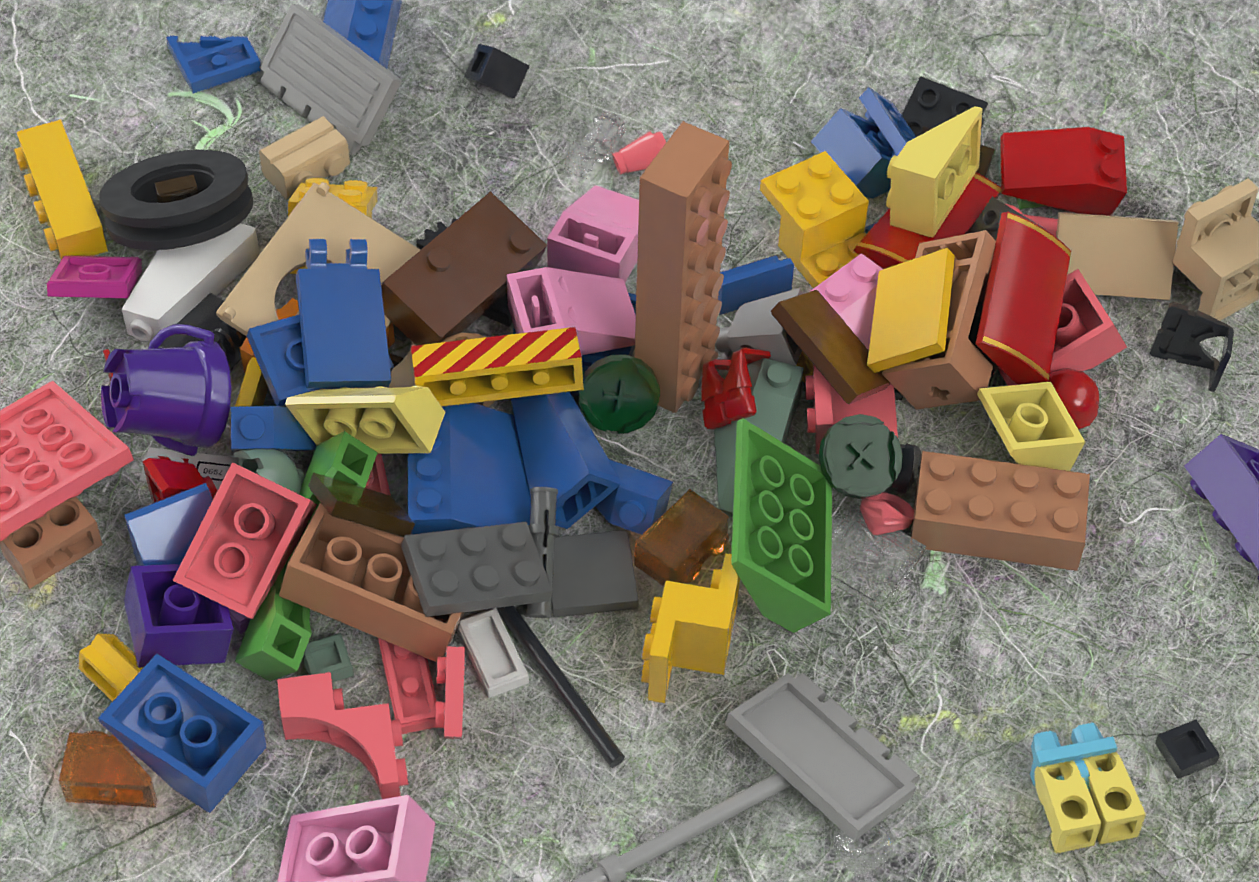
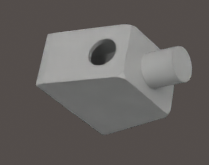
M793 289L741 305L731 327L720 328V333L715 343L716 349L720 353L727 351L735 352L742 348L770 351L771 357L768 359L797 365L802 350L770 311L778 302L803 294L801 289Z

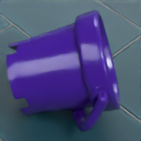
M173 324L161 329L150 341L148 349H114L109 354L103 372L113 373L110 386H101V407L107 427L114 428L112 432L151 435L156 442L166 448L189 456H195L198 447L211 448L219 442L227 425L232 388L230 368L225 352L217 342H214L213 332L192 325ZM175 334L203 339V341H190L184 347L159 348L166 338ZM171 438L180 439L181 442L173 440Z

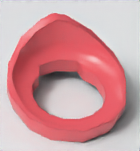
M882 492L877 496L861 500L860 511L868 530L873 535L904 530L913 522L914 509L899 496Z

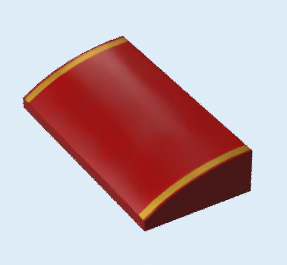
M975 173L933 238L890 225L889 208L856 245L853 251L858 255L862 253L882 269L913 260L916 257L919 243L968 234L991 197L998 198L1001 193V187L986 177Z
M1004 212L1001 213L976 345L1017 385L1048 382L1071 250L1057 237L1034 222L1014 213Z

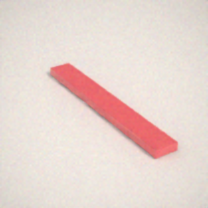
M377 454L365 488L391 496L382 454ZM378 638L395 720L400 719L402 734L435 728L437 700L428 659Z

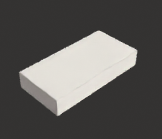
M496 608L460 621L456 630L488 698L529 684V675Z

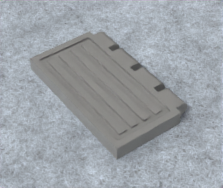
M291 4L260 67L264 71L260 81L261 85L278 98H283V102L303 117H307L309 122L324 116L333 125L334 130L337 129L346 139L351 154H356L362 145L369 146L402 82L401 79L303 6Z
M787 673L729 712L725 725L849 838L855 841L913 797L917 788L915 784L919 780L920 775L897 755L886 760L885 758L889 755L890 749L864 726L854 732L853 730L857 726L858 721L832 698L822 703L826 692L804 673L796 678Z

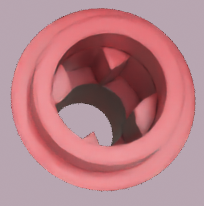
M649 131L612 154L620 175L647 169L666 144L661 131L653 134Z

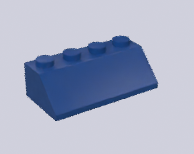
M328 0L323 22L387 69L402 0Z

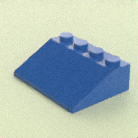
M475 403L443 406L442 408L446 413L431 453H408V516L415 523L411 535L527 522L530 525L531 495L514 415Z

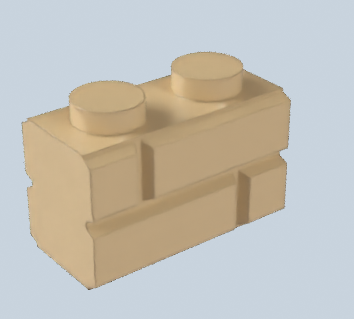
M324 116L259 151L263 175L273 186L275 185L276 189L285 199L291 197L300 183H305L306 179H324L329 175H339L350 164L346 139L337 129L334 130L333 125Z

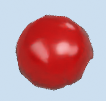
M1065 368L1050 372L1048 382L1052 383L1076 427L1081 429L1091 425L1097 417L1099 409V390L1096 382L1081 370Z

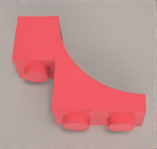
M331 672L277 679L285 740L309 739L339 747L357 758L368 769L378 785L382 799L401 796L399 786L408 785L405 758L396 759L394 747L403 746L400 719L391 720L389 703L345 709L342 688L333 689Z

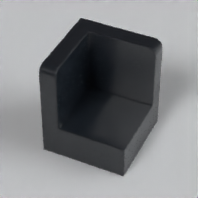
M478 44L464 77L477 84L488 86L510 98H515L530 66L495 47Z

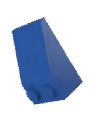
M156 654L98 717L100 724L171 788L208 813L213 811L267 748L263 721L159 654Z

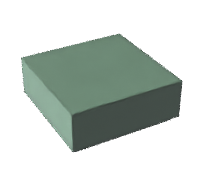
M341 633L308 642L302 658L307 675L331 672L332 682L354 676L353 667Z

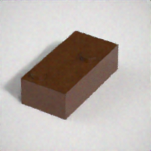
M490 191L382 282L384 315L415 345L440 343L447 337L463 332L507 293V274L535 269L548 245Z

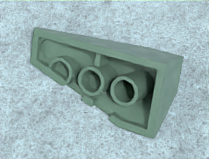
M763 358L747 364L752 387H750L751 394L754 395L757 412L754 416L745 418V420L785 444L801 397L804 367ZM728 372L723 373V379H725ZM731 421V424L714 429L719 514L733 517L737 421Z

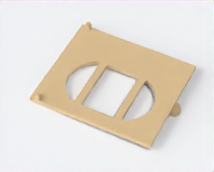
M322 182L320 185L313 183L216 311V315L246 336L249 328L278 321L275 309L276 290L289 273L306 265L305 250L309 249V239H326L327 263H346L345 251L350 249L349 240L366 239L368 247L367 269H379L381 285L384 280L417 254L420 249L330 193V187L327 183ZM384 315L387 329L391 321ZM411 346L403 361L393 368L391 383L387 388L415 386Z

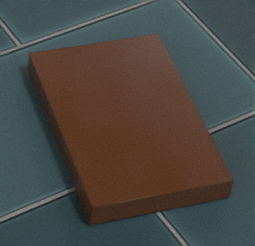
M817 289L780 301L770 311L773 317L847 404L880 392L891 384L882 375V371L874 373L867 366L869 350Z

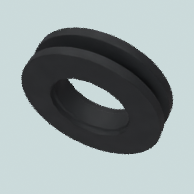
M184 150L139 161L112 176L103 185L99 193V201L102 212L105 215V224L109 236L120 245L140 250L176 249L213 239L240 224L249 215L253 207V196L248 185V174L245 164L232 154L216 150ZM194 174L198 190L197 195L180 201L158 203L156 182Z

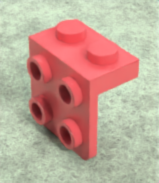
M813 364V375H805L806 400H813L814 408H807V433H815L816 454H819L820 442L831 426L845 417L858 414L878 418L898 438L895 392L892 384L880 392L847 404Z

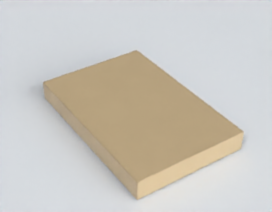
M1058 212L1056 237L1071 250L1067 275L1079 269L1095 295L1170 300L1174 267L1172 262L1176 250L1178 221Z

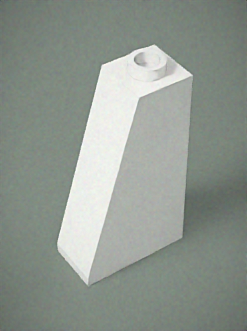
M240 223L228 232L202 243L176 249L158 250L122 308L127 334L141 341H151L161 329L177 324L210 293L217 296L254 262L260 254L256 228Z

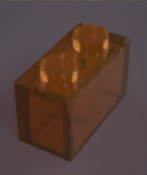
M689 489L635 541L634 565L662 586H665L666 581L685 582L687 584L692 582L700 572L702 564L711 555L714 557L719 555L726 547L729 540L727 535L729 516Z

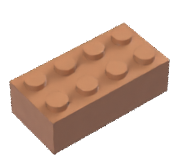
M922 451L916 484L914 517L909 547L1077 571L1086 543L1090 474Z
M321 503L287 564L279 596L435 662L438 661V657L445 656L447 646L450 645L464 612L425 617L401 547L404 538L334 517Z

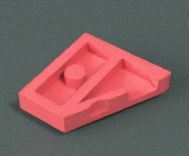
M447 646V657H438L437 684H446L445 702L436 701L435 728H444V739H462L465 647Z

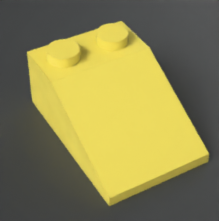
M974 106L908 141L899 155H894L891 158L887 169V177L891 179V189L886 201V206L890 208V225L932 238L935 236L979 168L982 108Z

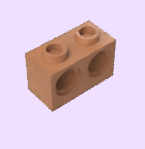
M77 497L66 500L49 510L43 517L29 522L12 532L6 539L0 541L3 556L29 589L103 545L96 520Z

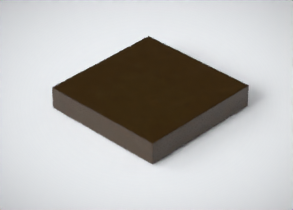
M313 472L308 487L332 516L402 537L411 535L415 525L414 521L390 495Z

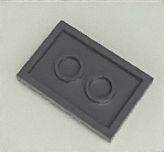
M527 522L404 536L401 547L425 617L549 601L553 592Z

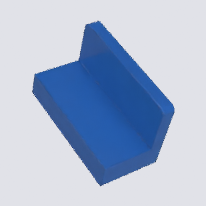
M777 255L720 272L724 275V280L719 290L718 300L722 301L719 315L738 310L745 303L792 290L794 263L791 258L779 261Z

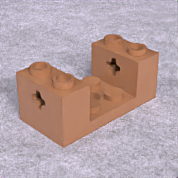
M987 230L919 243L915 259L948 248L955 255L945 351L882 371V375L916 410L980 401L977 395L979 388H988L993 365L968 339L977 303H984L996 243Z

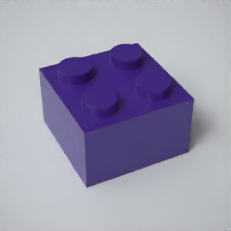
M181 564L131 566L124 604L138 668L145 667L156 654H159L176 666L225 663L234 630L229 608L174 582L173 579Z

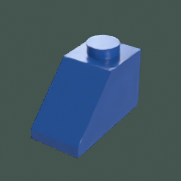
M231 407L232 452L242 449L316 450L314 441L287 407Z
M609 459L619 476L621 485L595 507L610 524L649 537L665 518L673 481Z

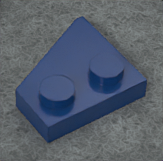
M178 36L166 37L168 49L192 93L262 71L260 69L261 61L247 37L229 36L227 38H218L216 36H200V42H179Z

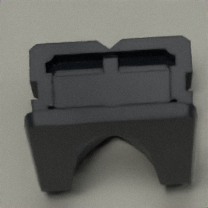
M1172 302L1169 304L1164 315L1161 328L1158 330L1151 346L1150 354L1153 357L1164 360L1170 358L1176 360L1177 363L1210 369L1208 391L1215 392L1231 357L1234 330L1228 324L1199 310L1194 312L1189 310V306ZM1212 337H1225L1220 362L1203 348L1200 343L1201 341Z

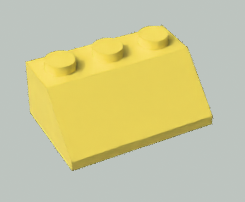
M422 386L319 389L288 397L285 403L316 445L345 431L378 452L377 454L431 453L446 413L430 389Z

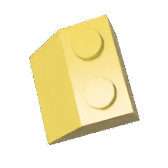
M1051 382L979 388L977 395L1008 452L1018 464L1065 471L1071 470L1085 444V440Z

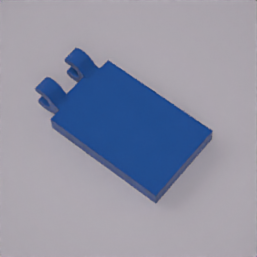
M309 239V249L305 250L307 269H298L296 274L306 388H375L378 386L389 387L391 383L379 269H367L368 247L366 239L349 240L350 249L345 251L346 263H327L326 239Z

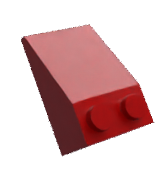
M1092 127L1006 132L1000 137L1001 194L1077 214L1112 216L1127 194L1125 142L1122 135Z

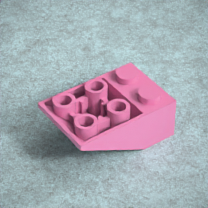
M596 185L563 211L547 238L548 267L624 279V282H626L637 263L639 200Z
M549 267L507 274L508 307L516 334L576 327L581 356L635 345L636 315L624 279Z

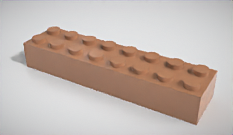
M685 121L679 125L640 176L634 357L644 361L654 371L660 386L658 406L675 414L684 401L689 402L694 397L699 385V379L702 377L703 364L718 359L715 343L720 333V327L716 325L717 317L722 307V301L718 300L724 280V275L720 273V268L726 253V248L722 246V240L728 225V220L724 218V212L730 197V191L726 189V183L732 168V161L728 160L729 140Z

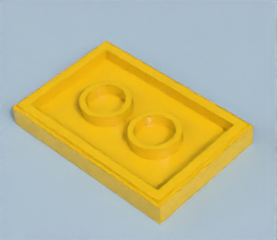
M948 248L879 271L867 366L874 373L945 351L955 255Z

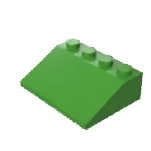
M742 418L737 421L731 565L761 614L795 633L831 615L832 487L822 474L820 465Z

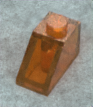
M90 730L85 733L69 732L59 776V783L66 802L156 808L157 796L151 777L114 735H108L97 730Z

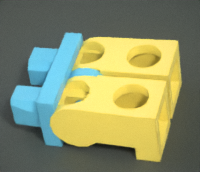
M1094 722L1078 725L1074 728L1071 734L1073 744L1066 746L1060 745L1056 732L1036 733L1031 744L1033 764L1030 777L1033 785L1036 786L1039 800L1044 807L1052 831L1050 839L1055 854L1094 846L1096 839H1098L1101 845L1138 837L1146 813L1124 763L1116 752L1117 745L1113 736L1103 738Z

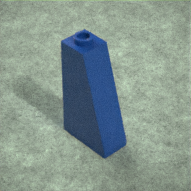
M570 392L512 398L511 403L529 490L533 487L558 489L555 525L568 529L621 485L619 476Z

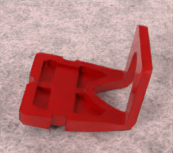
M742 348L733 352L731 360L714 359L703 364L701 402H704L705 405L702 414L704 426L707 429L714 430L731 424V421H739L742 418L745 419L756 414L755 398L751 394L750 387H752L747 364L763 358H770V351ZM716 369L729 370L725 379L719 375Z

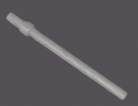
M776 773L618 857L612 854L597 862V868L571 882H621L627 878L626 873L792 785L779 773Z

